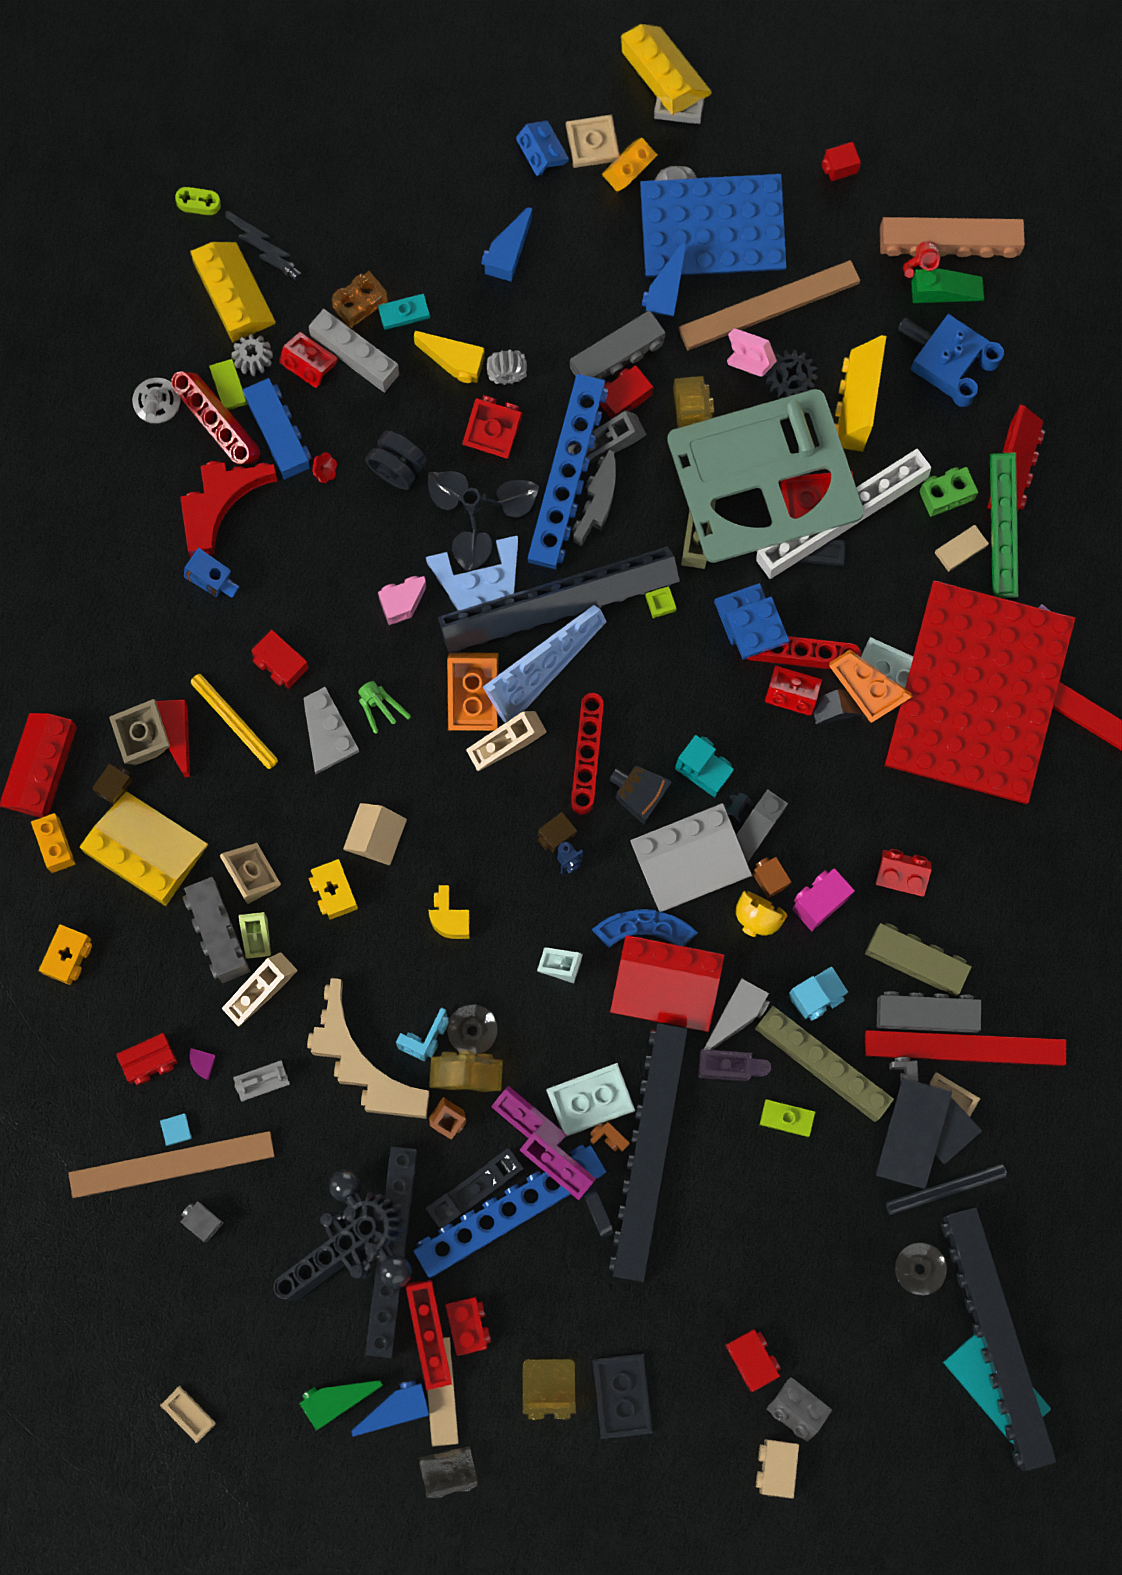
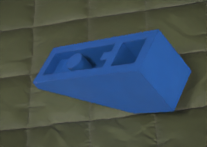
M526 208L491 243L489 251L485 250L482 258V264L485 265V274L512 281L532 220L531 208Z
M681 243L651 284L649 292H644L642 306H646V312L650 310L651 313L674 317L686 244Z
M415 1380L400 1384L401 1390L395 1391L353 1429L352 1435H360L430 1415L422 1384L416 1385Z

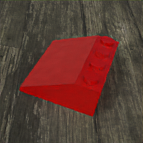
M626 935L610 1013L709 1032L724 955Z

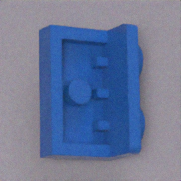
M548 121L526 124L516 138L536 175H542L547 167L565 165L569 159Z

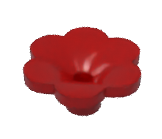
M323 453L321 456L315 457L313 474L315 477H318L321 483H326L328 480L335 478L336 460L332 459L329 453Z

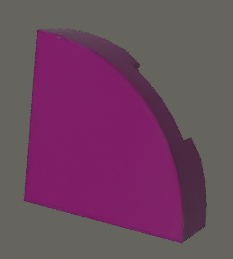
M191 1048L190 1061L193 1069L202 1078L209 1080L216 1055Z

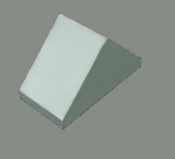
M545 947L537 971L574 983L582 960V954Z

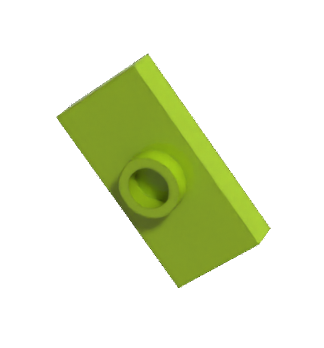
M765 1100L760 1125L810 1137L815 1112Z

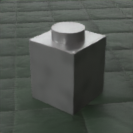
M199 1202L195 1205L191 1203L182 1213L184 1218L181 1220V1223L206 1243L223 1224L220 1219Z

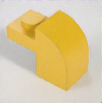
M439 885V892L434 893V907H439V910H429L433 928L440 935L447 938L469 939V910H449V885Z

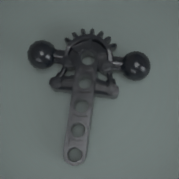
M349 1169L335 1172L329 1182L330 1194L336 1200L346 1202L348 1207L345 1209L344 1214L342 1212L337 1214L325 1213L321 1216V1224L324 1225L329 1240L276 1279L274 1292L281 1299L298 1300L345 1265L352 1277L366 1280L371 1275V1262L375 1257L381 1262L379 1268L380 1280L387 1287L398 1289L405 1286L411 1278L412 1269L410 1263L404 1257L394 1255L391 1250L395 1242L403 1241L401 1237H398V1233L404 1231L403 1227H399V1223L404 1219L396 1216L400 1209L393 1207L394 1202L390 1199L386 1200V1197L380 1194L376 1196L374 1193H369L366 1200L363 1201L359 1195L361 1181L357 1174ZM346 1219L352 1222L348 1226L344 1223ZM372 1223V1232L368 1234L367 1227ZM352 1238V1246L348 1249L347 1242ZM331 1252L332 1261L328 1264L327 1257L328 1254ZM311 1267L312 1275L308 1279L307 1271ZM291 1282L292 1290L288 1293L287 1286Z

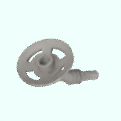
M151 378L145 380L136 388L133 394V407L137 415L144 421L155 424L163 423L174 417L179 410L180 397L174 391L170 381L163 378ZM154 383L163 384V385L161 386V388H160V387H152V388H150V389L147 388V386L150 385V384H154ZM170 390L174 396L173 405H170V395L168 392ZM140 393L142 394L141 401L144 406L142 409L138 402ZM164 393L166 394V401H165V402H164V399H163V396H162V394H164ZM163 408L166 412L162 415L156 416L157 410Z

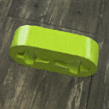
M183 187L175 195L178 207L185 212L213 215L221 207L218 194L210 190ZM186 196H190L191 200H188L187 203H183V199H185ZM209 199H213L214 203H211L210 207H207L206 203L209 201Z

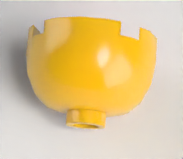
M746 891L742 893L736 906L738 921L744 926L742 930L752 937H756L757 934L765 936L776 932L784 923L787 913L779 907L775 911L771 905L772 902L752 892L746 893Z

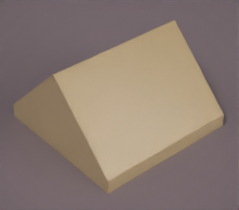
M360 803L343 849L391 865L407 819L383 806Z
M257 843L220 855L247 904L281 885Z

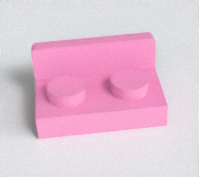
M735 328L728 334L732 348L735 351L727 360L729 365L758 376H763L777 362L769 340Z

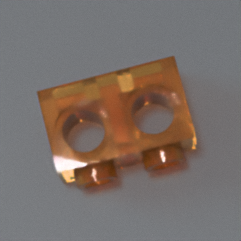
M370 271L364 275H358L352 281V284L346 288H340L332 297L333 308L350 328L378 309V305L385 304L388 301L387 292ZM368 288L373 290V292L370 294H364L362 292L364 289ZM347 302L354 303V305L349 308L343 306Z

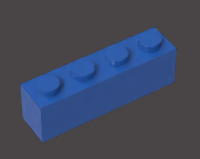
M268 378L243 389L247 404L283 479L285 480L310 469L308 460L312 459L307 447H302L299 439L302 437L297 426H292L289 421L292 416L287 405H281L279 399L282 398L277 384L272 386Z

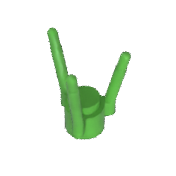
M374 681L366 683L359 689L358 693L362 697L359 702L364 707L375 734L378 733V729L369 704L371 707L378 705L392 724H395L396 720L382 703L383 698L407 719L411 718V715L391 698L382 686L378 687Z

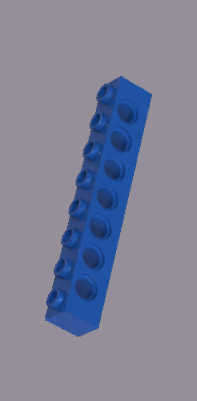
M581 374L576 375L529 551V563L557 569L558 563H563L566 551L562 549L564 540H569L572 527L568 526L570 517L575 518L578 504L574 503L576 494L581 495L584 481L580 480L582 471L587 472L590 458L586 457L588 448L593 449L596 435L592 434L595 425L599 426L602 417V412L599 411L600 403H605L608 389L605 388V380ZM588 398L594 402V405L590 408H584L580 403ZM580 421L588 425L584 431H578L574 426ZM573 444H577L582 448L578 454H571L568 449ZM567 467H572L576 473L568 478L562 474V471ZM560 490H566L570 496L567 500L561 501L557 499L556 494ZM560 513L564 517L563 521L559 524H554L550 521L551 515ZM548 536L555 537L557 539L556 545L553 547L546 546L544 544L545 538Z
M581 1145L570 1152L571 1158L596 1179L606 1173L591 1145L587 1148ZM538 1171L526 1178L528 1183L522 1187L516 1184L504 1191L506 1196L500 1200L494 1197L482 1204L485 1209L475 1213L472 1210L461 1217L462 1222L453 1227L452 1223L443 1227L438 1231L440 1235L433 1240L430 1237L421 1240L416 1244L418 1248L414 1250V1253L428 1277L432 1278L571 1195V1193L561 1185L557 1190H549L545 1182L551 1176L546 1172L541 1174ZM527 1190H535L538 1193L539 1198L535 1203L529 1204L524 1200L523 1196ZM513 1203L517 1209L515 1215L512 1217L504 1216L501 1211L504 1204ZM490 1216L494 1219L495 1223L492 1229L484 1230L480 1227L479 1222L482 1217ZM468 1229L472 1232L470 1242L461 1243L458 1240L457 1235L460 1230ZM440 1242H446L450 1246L449 1254L444 1257L438 1256L435 1252V1248Z

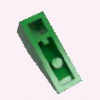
M919 269L914 273L912 279L913 303L984 300L983 282L980 276L943 269H934L932 271Z
M381 1381L322 1388L319 1391L314 1387L302 1395L304 1401L299 1404L315 1429L318 1430L383 1386V1383Z

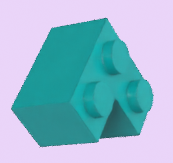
M695 735L679 756L675 770L713 797H716L731 777L734 769L727 759L721 756L718 758L714 755L716 749L713 748L714 744L703 736L699 738Z

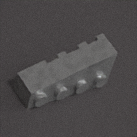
M211 877L184 888L186 895L183 896V900L187 910L192 909L195 916L191 920L196 933L201 932L204 941L200 943L205 956H210L212 964L209 966L214 979L219 978L222 983L250 973L214 879Z

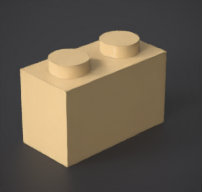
M765 1440V1445H760L759 1461H763L762 1472H757L756 1487L760 1488L761 1494L788 1498L794 1497L799 1444Z

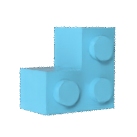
M830 967L819 975L812 976L793 988L787 997L803 1021L808 1018L813 1021L827 1011L825 1007L831 1005L834 1008L844 1002L843 996L848 991L834 969Z

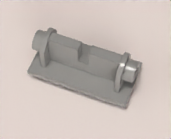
M282 1061L233 1077L241 1101L289 1085Z

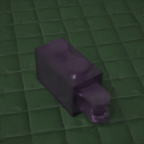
M702 1049L699 1053L698 1078L749 1081L751 1076L764 1077L771 1071V1064L767 1060L752 1059V1053Z

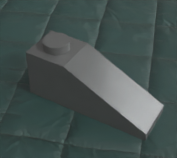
M624 411L595 429L592 433L596 435L593 449L588 448L586 457L590 458L589 464L599 460L602 455L606 457L609 450L614 453L645 437L646 433L637 415ZM577 444L571 445L568 449L571 454H578L582 450L581 446Z
M769 790L765 792L736 835L747 863L788 805L787 802Z

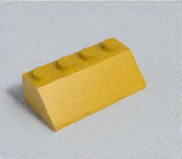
M640 24L621 35L623 54L655 95L659 97L672 116L692 106L700 99L711 95V90L661 27Z
M211 242L191 251L197 271L232 342L240 340L241 336L247 337L250 334L276 324L237 243Z

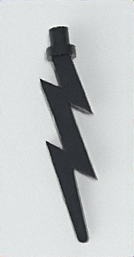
M226 212L227 219L248 233L240 234L239 238L267 253L261 254L259 258L283 270L287 277L291 276L296 281L301 277L302 273L296 269L297 266L293 262L289 263L283 260L284 258H290V254L263 240L269 239V235L232 213Z

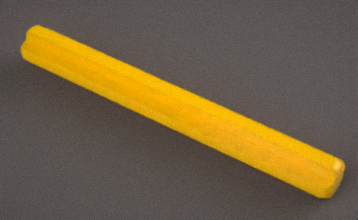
M201 674L193 677L191 683L260 761L268 769L275 766L278 762L277 758Z

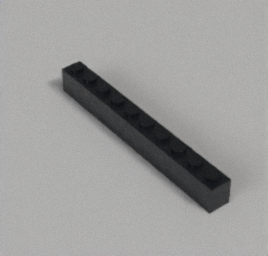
M667 546L437 618L448 652H459L466 647L485 644L489 640L498 637H508L514 632L530 630L544 623H553L566 616H576L593 605L601 608L605 604L621 602L634 595H644L650 590L660 587L665 588L680 581L675 557Z
M657 1024L656 1030L651 1029L649 1044H652L653 1048L652 1054H647L644 1069H649L647 1079L642 1078L640 1094H644L643 1104L638 1103L635 1118L640 1119L639 1128H634L631 1143L636 1145L634 1154L629 1153L627 1169H631L630 1179H625L622 1194L627 1196L625 1205L620 1204L618 1219L622 1220L621 1230L616 1229L613 1245H618L616 1256L611 1255L609 1270L613 1271L612 1277L644 1282L687 1029Z
M977 1208L943 1217L944 1223H941L942 1231L945 1238L949 1237L952 1247L949 1248V1253L953 1263L957 1262L959 1268L957 1279L960 1287L965 1288L967 1298H965L966 1308L974 1316L975 1323L972 1325L977 1339L981 1338L984 1348L980 1349L984 1363H989L992 1373L988 1374L989 1382L992 1389H997L1000 1399L996 1400L999 1413L1001 1415L1005 1414L1008 1425H1005L1004 1429L1008 1440H1013L1015 1451L1012 1452L1014 1462L1017 1467H1021V1471H1028L1055 1463L1056 1459Z

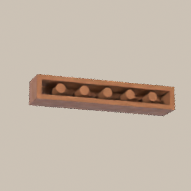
M883 217L880 226V252L889 256L900 254L915 256V250L921 242L931 241L937 245L940 257L950 254L959 257L1003 255L1004 257L1012 258L1020 255L1023 250L1024 222L1023 219Z

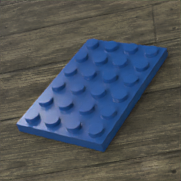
M781 174L640 182L646 277H657L681 243L686 244L681 275L786 269Z

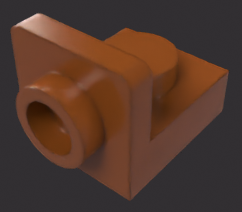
M608 1122L604 1126L599 1123L590 1133L593 1137L590 1142L593 1145L605 1135L607 1137L604 1140L605 1143L614 1151L619 1149L623 1152L630 1144Z

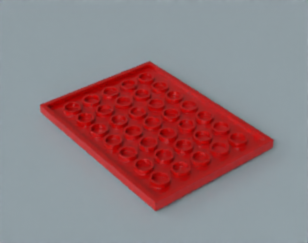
M933 581L905 689L912 693V697L900 704L884 766L1028 804L1075 618Z

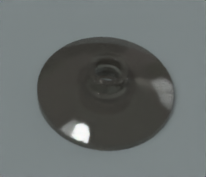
M463 1006L456 1010L449 1019L447 1026L449 1041L456 1050L463 1054L478 1055L484 1053L496 1040V1020L491 1012L482 1006ZM470 1027L477 1029V1033L473 1036L468 1034Z
M916 1243L907 1246L901 1251L896 1260L895 1273L899 1283L905 1290L916 1295H927L941 1287L946 1278L947 1267L944 1257L935 1247L925 1243ZM920 1264L923 1266L924 1272L922 1274L916 1273V1265Z

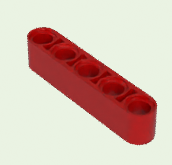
M177 372L174 374L171 381L174 391L228 456L238 464L256 463L260 458L259 447L202 378L192 372ZM186 379H188V386H187V388H186V386H185V381H186ZM201 396L203 397V402H202V404H200V397H201ZM215 414H217V417H218L216 423H215V420H214ZM230 431L232 432V439H231V440L229 439V432H230ZM244 449L247 450L246 458L243 455Z
M788 636L789 643L780 646L783 652L774 653L772 650H768L746 659L831 669L829 663L845 652L851 650L861 657V650L852 643ZM803 648L807 655L799 656L795 653V649ZM825 650L830 653L831 657L824 659L819 655V651Z
M596 693L585 695L581 702L571 801L573 811L580 815L589 813L594 803L603 714V700ZM594 702L599 708L596 711H589L586 708V704ZM586 726H593L596 732L593 735H588L583 729ZM589 749L593 751L594 756L586 759L582 757L581 752ZM582 773H588L592 779L584 783L579 780L578 776ZM586 797L589 800V804L584 807L579 806L576 803V799Z

